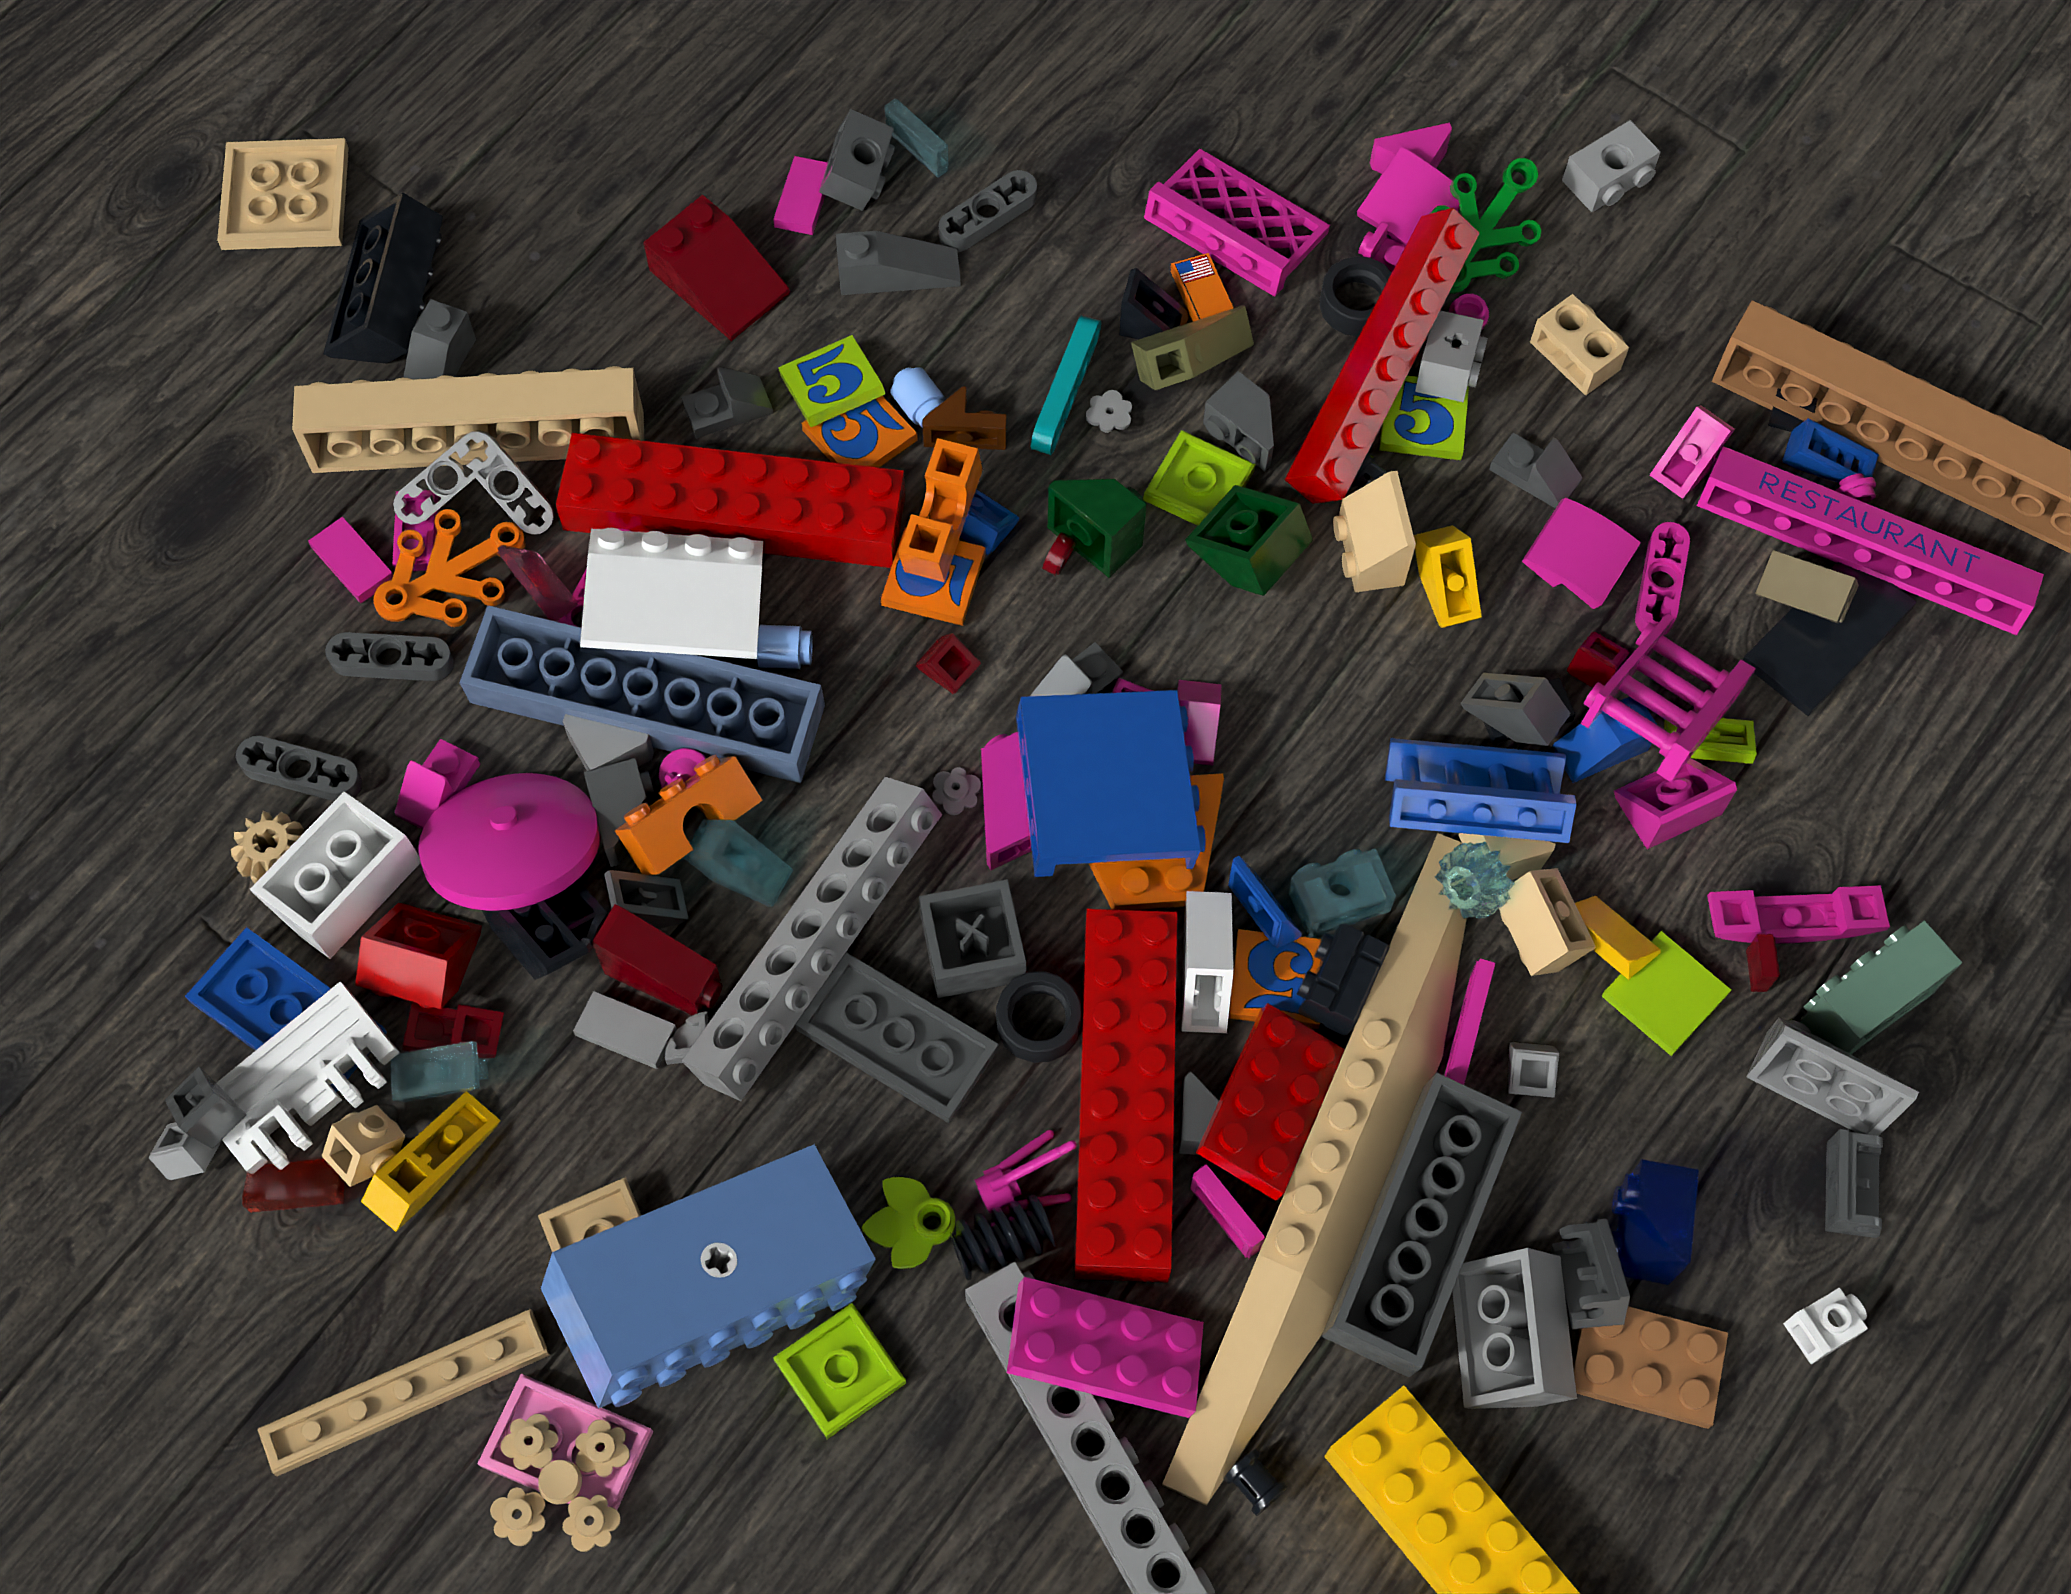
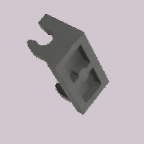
M1839 1129L1827 1141L1825 1231L1872 1238L1880 1236L1882 1219L1879 1218V1156L1883 1147L1882 1137Z
M1598 1219L1595 1223L1573 1224L1561 1228L1559 1231L1562 1239L1579 1238L1570 1242L1553 1243L1551 1247V1254L1561 1257L1566 1308L1572 1329L1624 1325L1630 1294L1608 1220Z

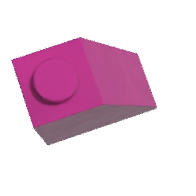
M1018 732L1009 736L1008 734L998 735L992 738L984 748H981L986 861L990 870L1032 851Z

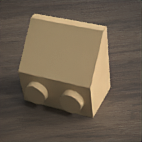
M1391 471L1343 498L1339 516H1334L1333 518L1335 538L1337 541H1343L1345 553H1342L1343 572L1346 578H1352L1355 592L1405 585L1416 543L1398 471Z

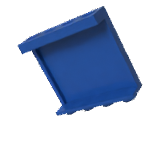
M1177 690L1029 696L1020 698L1016 723L1035 877L1053 876L1055 866L1059 864L1185 858L1186 868H1194L1199 853L1205 851L1206 838L1203 825H1197L1195 812H1198L1200 805L1199 790L1197 785H1191L1189 772L1193 771L1194 757L1191 745L1185 746L1184 732H1187L1188 715L1186 707L1179 706Z

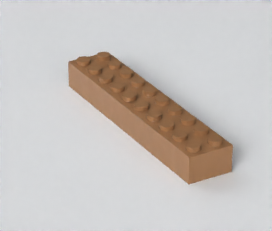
M1751 301L1729 340L1711 382L1770 410L1774 406L1803 421L1809 418L1878 453V462L2071 554V450L2048 440L2041 434L2033 433L2011 423L2003 416L1994 415L1975 406L1962 397L1954 396L1941 390L1924 379L1907 374L1886 361L1878 360L1856 350L1848 343L1837 341L1816 331L1807 324H1801L1786 317L1771 307ZM1778 388L1781 389V394L1785 400L1776 396ZM1814 398H1818L1815 413L1801 408L1810 405Z

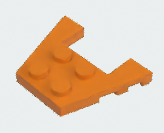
M1223 773L1190 775L1191 785H1197L1199 790L1200 805L1198 812H1195L1197 825H1203L1206 838L1205 851L1199 853L1193 869L1186 868L1185 858L1088 863L1112 910L1182 907L1186 903L1187 891L1204 892L1224 782Z

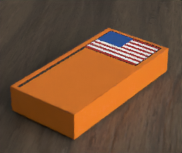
M1209 253L1171 263L1170 272L1193 322L1233 309Z

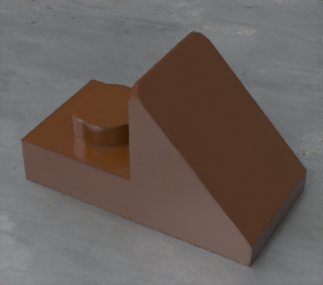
M963 386L923 418L924 447L934 448L937 438L978 449L1006 450V414H996L992 411L967 413L966 386Z

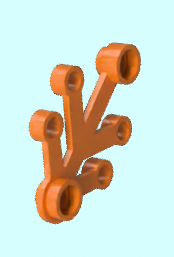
M442 510L435 517L437 535L426 573L411 581L415 560L424 552L425 544L419 532L415 530L403 531L397 539L400 554L393 578L381 584L374 594V606L377 613L382 618L392 622L403 621L412 614L442 620L450 627H459L468 618V611L463 601L451 598L444 603L422 598V596L433 590H440L479 599L487 606L499 605L505 598L504 586L500 580L489 577L482 581H476L459 576L496 555L503 559L518 557L525 548V538L522 529L515 523L502 522L492 529L489 539L448 561L454 538L461 532L462 523L460 516L454 510ZM445 519L456 521L455 526L450 529L442 528L441 523ZM505 532H511L515 535L514 539L507 543L502 542L499 537ZM409 539H415L419 542L418 546L411 550L403 547L404 543ZM488 587H496L500 590L495 597L485 596L484 591ZM392 594L403 596L399 604L392 605L387 602ZM450 608H460L462 610L461 615L457 618L448 617L447 612Z

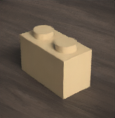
M1558 868L1529 871L1493 896L1500 910L1502 921L1508 927L1519 950L1521 961L1527 967L1531 976L1560 972L1596 948Z

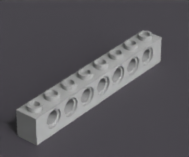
M884 777L683 1058L682 1062L704 1085L742 1101L942 816L923 788Z
M1016 1262L965 1289L966 1302L1006 1372L1012 1328L1005 1323L1004 1319L1008 1313L1015 1310L1020 1281L1024 1277L1034 1279L1029 1270L1021 1273ZM1008 1374L1132 1594H1215V1590L1201 1567L1193 1570L1184 1552L1189 1550V1545L1176 1523L1168 1526L1160 1513L1159 1508L1163 1507L1164 1503L1158 1490L1150 1479L1143 1483L1135 1470L1134 1465L1139 1463V1460L1126 1437L1118 1440L1109 1425L1114 1420V1416L1105 1399L1101 1396L1093 1397L1089 1393ZM1059 1393H1071L1078 1399L1079 1407L1069 1414L1060 1413L1052 1404L1053 1398ZM1092 1434L1101 1439L1104 1449L1100 1454L1089 1457L1083 1455L1078 1450L1076 1442L1083 1435ZM1109 1477H1119L1125 1481L1129 1492L1122 1499H1109L1101 1490L1102 1482ZM1134 1520L1146 1521L1152 1527L1153 1538L1147 1543L1137 1544L1127 1536L1126 1526ZM1161 1563L1170 1564L1178 1573V1583L1171 1588L1159 1587L1154 1583L1151 1576L1153 1567Z

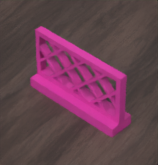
M1199 149L1164 184L1157 182L1150 189L1144 219L1202 254L1209 253L1212 260L1274 297L1283 289L1285 280L1290 273L1328 234L1330 228L1329 224L1202 149ZM1201 165L1213 172L1215 177L1196 178L1194 170ZM1238 187L1245 191L1247 196L1228 197L1226 188ZM1218 188L1219 198H1201L1199 189ZM1191 189L1193 199H1187L1174 190ZM1259 207H1272L1279 211L1280 216H1261ZM1232 208H1251L1253 217L1234 218ZM1207 209H1224L1226 218H1219L1207 211ZM1292 226H1304L1313 231V233L1305 236H1294ZM1283 227L1285 237H1267L1265 228ZM1256 228L1259 238H1253L1239 229ZM1273 248H1289L1291 257L1288 259L1274 251Z

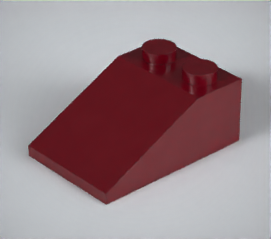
M703 194L643 242L649 271L731 341L790 293L788 286L732 219Z

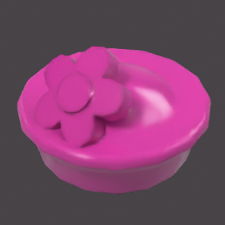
M681 748L672 751L664 758L659 768L661 788L680 778L683 782L687 781L697 774L693 768L706 759V757L695 749Z

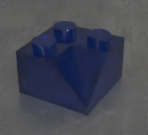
M1642 1159L1632 1173H1626L1622 1186H1616L1613 1195L1612 1213L1619 1214L1617 1231L1612 1230L1611 1234L1624 1277L1669 1285L1691 1262L1698 1169Z

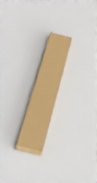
M531 1309L258 1428L272 1473L275 1476L284 1474L548 1357L550 1354L533 1311Z

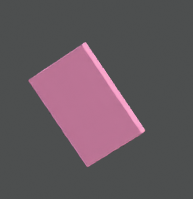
M520 1374L477 1464L539 1492L538 1479L543 1468H535L530 1465L525 1470H519L513 1463L514 1458L505 1456L501 1450L503 1438L511 1434V1423L516 1419L527 1421L534 1414L544 1415L550 1423L549 1430L554 1431L558 1435L557 1445L551 1448L553 1453L552 1461L568 1460L576 1465V1456L580 1451L575 1445L576 1438L582 1433H587L588 1427L593 1421L602 1419L607 1421L612 1429L619 1427L625 1431L626 1440L623 1444L628 1447L630 1458L624 1466L613 1467L612 1473L607 1477H600L595 1471L585 1473L580 1470L582 1486L576 1497L584 1496L591 1500L595 1495H602L607 1499V1507H613L618 1510L653 1434V1430L602 1407L598 1409L597 1405ZM533 1438L528 1439L526 1445H531ZM599 1445L597 1451H603L605 1445Z

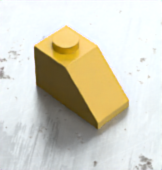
M1453 525L1414 535L1419 576L1439 626L1444 628L1482 618L1471 538Z

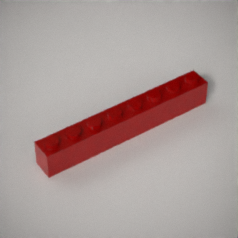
M1454 208L1421 216L1285 478L1286 482L1312 504L1338 501L1345 498L1479 235V232Z

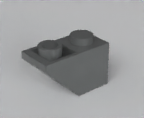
M1237 371L1206 401L1203 424L1213 437L1226 441L1237 450L1241 458L1250 461L1265 472L1270 468L1274 448L1270 396Z

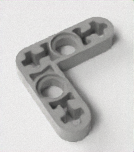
M481 430L471 431L463 436L402 488L395 496L393 503L394 512L399 519L408 524H419L429 518L476 478L524 532L541 534L550 527L554 518V509L550 501L489 433ZM473 439L476 443L484 440L489 446L485 450L488 458L484 461L480 457L474 458L466 465L473 470L467 476L462 465L451 458V454L456 451L461 459L471 450L468 444L469 440ZM447 465L455 469L458 475L455 487L443 489L435 483L434 472L437 467ZM500 471H511L517 476L519 485L514 493L503 494L496 489L494 479ZM425 479L430 491L441 497V500L435 503L431 495L420 506L424 511L423 514L419 515L415 511L410 514L406 513L403 509L407 504L404 496L406 494H409L412 498L418 496L426 489L419 485V482ZM525 488H528L533 494L526 497L525 500L533 508L541 505L545 509L542 515L545 522L541 525L536 521L528 524L524 520L528 512L521 503H519L516 509H513L509 502L519 498Z

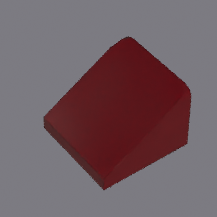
M1592 631L1577 650L1567 672L1592 688L1598 682L1605 686L1622 666L1629 652Z
M951 633L941 636L915 666L922 673L954 694L980 666L981 662Z

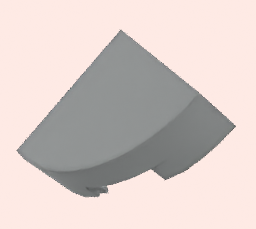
M707 1011L690 1016L676 1030L672 1038L669 1039L665 1051L667 1065L683 1063V1058L709 1023Z

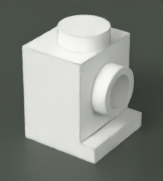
M1840 1288L1798 1311L1783 1323L1810 1364L1815 1363L1855 1339L1868 1329L1863 1322L1867 1318V1314L1862 1303L1852 1294L1845 1296ZM1828 1313L1832 1315L1839 1327H1835L1829 1322Z

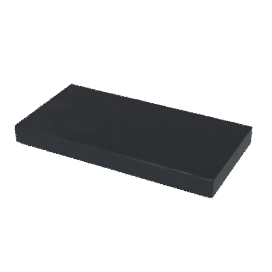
M1837 562L1831 570L1855 577L1859 585L1843 622L1835 623L1814 614L1792 608L1744 656L1743 661L1756 668L1753 672L1755 675L1809 717L1917 603L1893 583Z

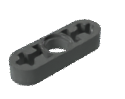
M1012 171L943 215L939 221V240L941 245L957 248V252L965 251L1030 209L1037 199L1036 179L1026 171ZM1013 188H1016L1017 190H1019V191H1015L1014 193H1012V189H1013ZM1026 189V193L1022 194V193L1020 192V191ZM992 205L999 212L993 217H983L977 210L981 206ZM954 228L956 231L964 229V233L960 235L955 231L950 234V229Z
M344 632L332 637L327 643L325 650L332 669L339 675L350 677L438 681L448 676L454 666V659L445 641L436 637ZM347 648H353L355 654H350L347 661H342L339 655L346 654ZM396 648L401 651L400 659L392 665H383L378 662L380 654L386 649ZM411 650L414 651V654H415L416 657H411V655H410V651H411ZM437 652L440 659H435L433 665L427 666L425 660L430 659L432 653ZM364 656L369 657V663L366 662Z
M252 736L245 739L236 751V760L247 777L256 781L335 801L343 792L355 798L362 787V778L356 766L350 760L263 736ZM264 751L270 761L277 762V770L272 762L258 760L253 765L250 757H258ZM306 760L311 763V768L305 776L301 778H291L288 776V769L295 761ZM321 768L326 776L332 778H340L345 773L349 781L340 782L335 787L330 778L321 776Z

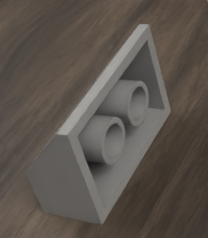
M1524 1248L1463 1263L1452 1292L1464 1408L1538 1407L1577 1399L1561 1257L1531 1248Z

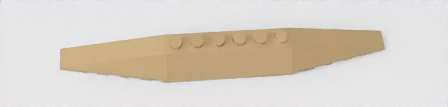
M1437 833L1390 943V948L1360 1013L1196 1404V1412L1188 1421L1162 1483V1486L1207 1506L1224 1481L1225 1475L1234 1466L1253 1435H1255L1324 1332L1422 1089L1435 1075L1442 1060L1475 875V867L1462 842Z

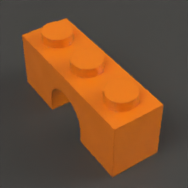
M937 438L925 473L926 494L919 516L911 514L898 551L904 572L945 582L983 471L978 448Z
M715 754L704 759L693 768L697 774L685 782L681 778L671 782L659 791L661 799L651 806L643 803L624 815L626 823L617 828L615 832L642 874H660L694 850L683 831L684 817L693 806L705 814L712 826L729 825L763 801L735 756L718 758Z

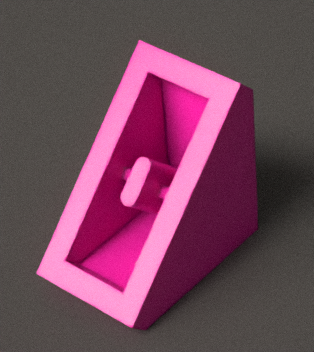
M1450 123L1374 139L1370 159L1372 170L1383 174L1401 146L1437 169L1447 152L1452 131Z
M1179 680L1177 691L1179 706H1185L1188 715L1187 732H1184L1185 746L1191 745L1195 764L1213 765L1221 705V684Z

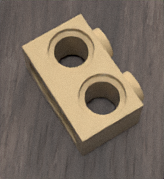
M1573 294L1537 319L1530 341L1584 395H1588L1620 371L1629 350L1621 335L1616 331L1610 330L1596 316L1594 310L1589 305L1583 304Z

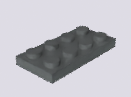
M847 952L796 1023L798 1032L949 1124L999 1050V1044Z

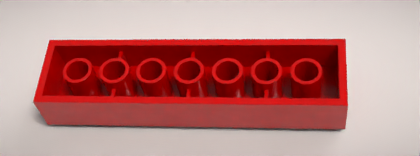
M572 433L556 508L562 528L565 531L591 533V528H620L633 532L659 531L664 534L688 536L701 534L715 538L734 539L744 537L750 540L763 541V553L891 568L896 555L906 495L904 470Z
M1087 909L1074 1279L1143 1282L1169 1281L1172 1259L1177 912Z

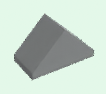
M565 714L563 725L567 736L587 771L633 758L636 759L638 767L652 760L654 750L649 734Z

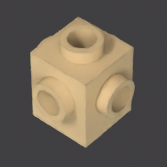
M375 1105L359 1113H349L340 1121L333 1123L322 1157L351 1187L373 1177L378 1170L390 1161L401 1150L405 1134L400 1130L395 1121L391 1120L378 1105Z

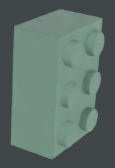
M1925 920L1911 931L1906 925L1902 926L1884 941L1885 945L1876 953L1870 950L1850 966L1852 970L1842 978L1836 975L1823 984L1816 991L1818 995L1803 1007L1808 1013L1800 1023L1808 1027L1812 1034L1852 1055L1934 994L1962 964V961Z

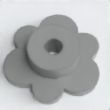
M1109 390L1103 396L1096 395L1091 398V407L1086 412L1088 423L1095 426L1099 425L1100 430L1105 433L1111 432L1114 428L1123 430L1130 425L1131 417L1129 413L1132 411V404L1128 400H1122V395L1118 391Z
M961 767L954 768L951 773L942 771L935 775L933 784L936 790L932 795L933 801L936 804H943L946 813L958 815L964 810V807L973 808L976 806V794L981 789V781L977 776L966 775V771Z

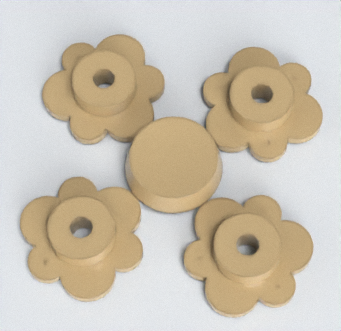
M534 1414L527 1421L523 1419L514 1420L510 1425L511 1434L506 1435L501 1442V1450L505 1456L514 1458L513 1463L519 1470H525L530 1465L535 1468H543L538 1479L540 1494L537 1492L526 1494L523 1489L516 1487L509 1491L508 1498L501 1497L496 1499L490 1508L492 1518L497 1521L494 1525V1533L499 1538L508 1537L510 1542L516 1546H524L531 1541L533 1532H539L545 1527V1518L541 1515L545 1509V1500L553 1504L570 1502L568 1507L570 1517L564 1520L563 1530L566 1534L572 1535L571 1542L573 1547L580 1552H587L595 1544L599 1547L607 1546L612 1539L610 1532L617 1529L620 1524V1514L615 1508L607 1507V1499L602 1495H595L591 1500L584 1496L576 1497L582 1486L580 1470L585 1473L595 1471L600 1477H607L612 1473L613 1467L624 1466L630 1458V1451L623 1444L626 1440L625 1431L619 1427L612 1429L610 1424L602 1419L593 1421L588 1427V1432L582 1433L576 1438L575 1445L580 1451L576 1456L575 1465L568 1460L552 1461L553 1453L551 1448L557 1445L558 1435L554 1431L549 1430L550 1423L544 1415ZM533 1438V1443L526 1445V1441ZM599 1445H605L603 1451H597ZM521 1511V1517L519 1519H515V1513ZM589 1518H594L592 1525H586Z

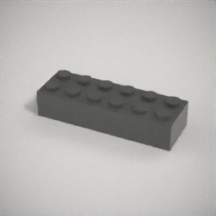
M1437 1072L1427 1082L1417 1101L1321 1337L1408 1378L1423 1367L1522 1114L1521 1111Z

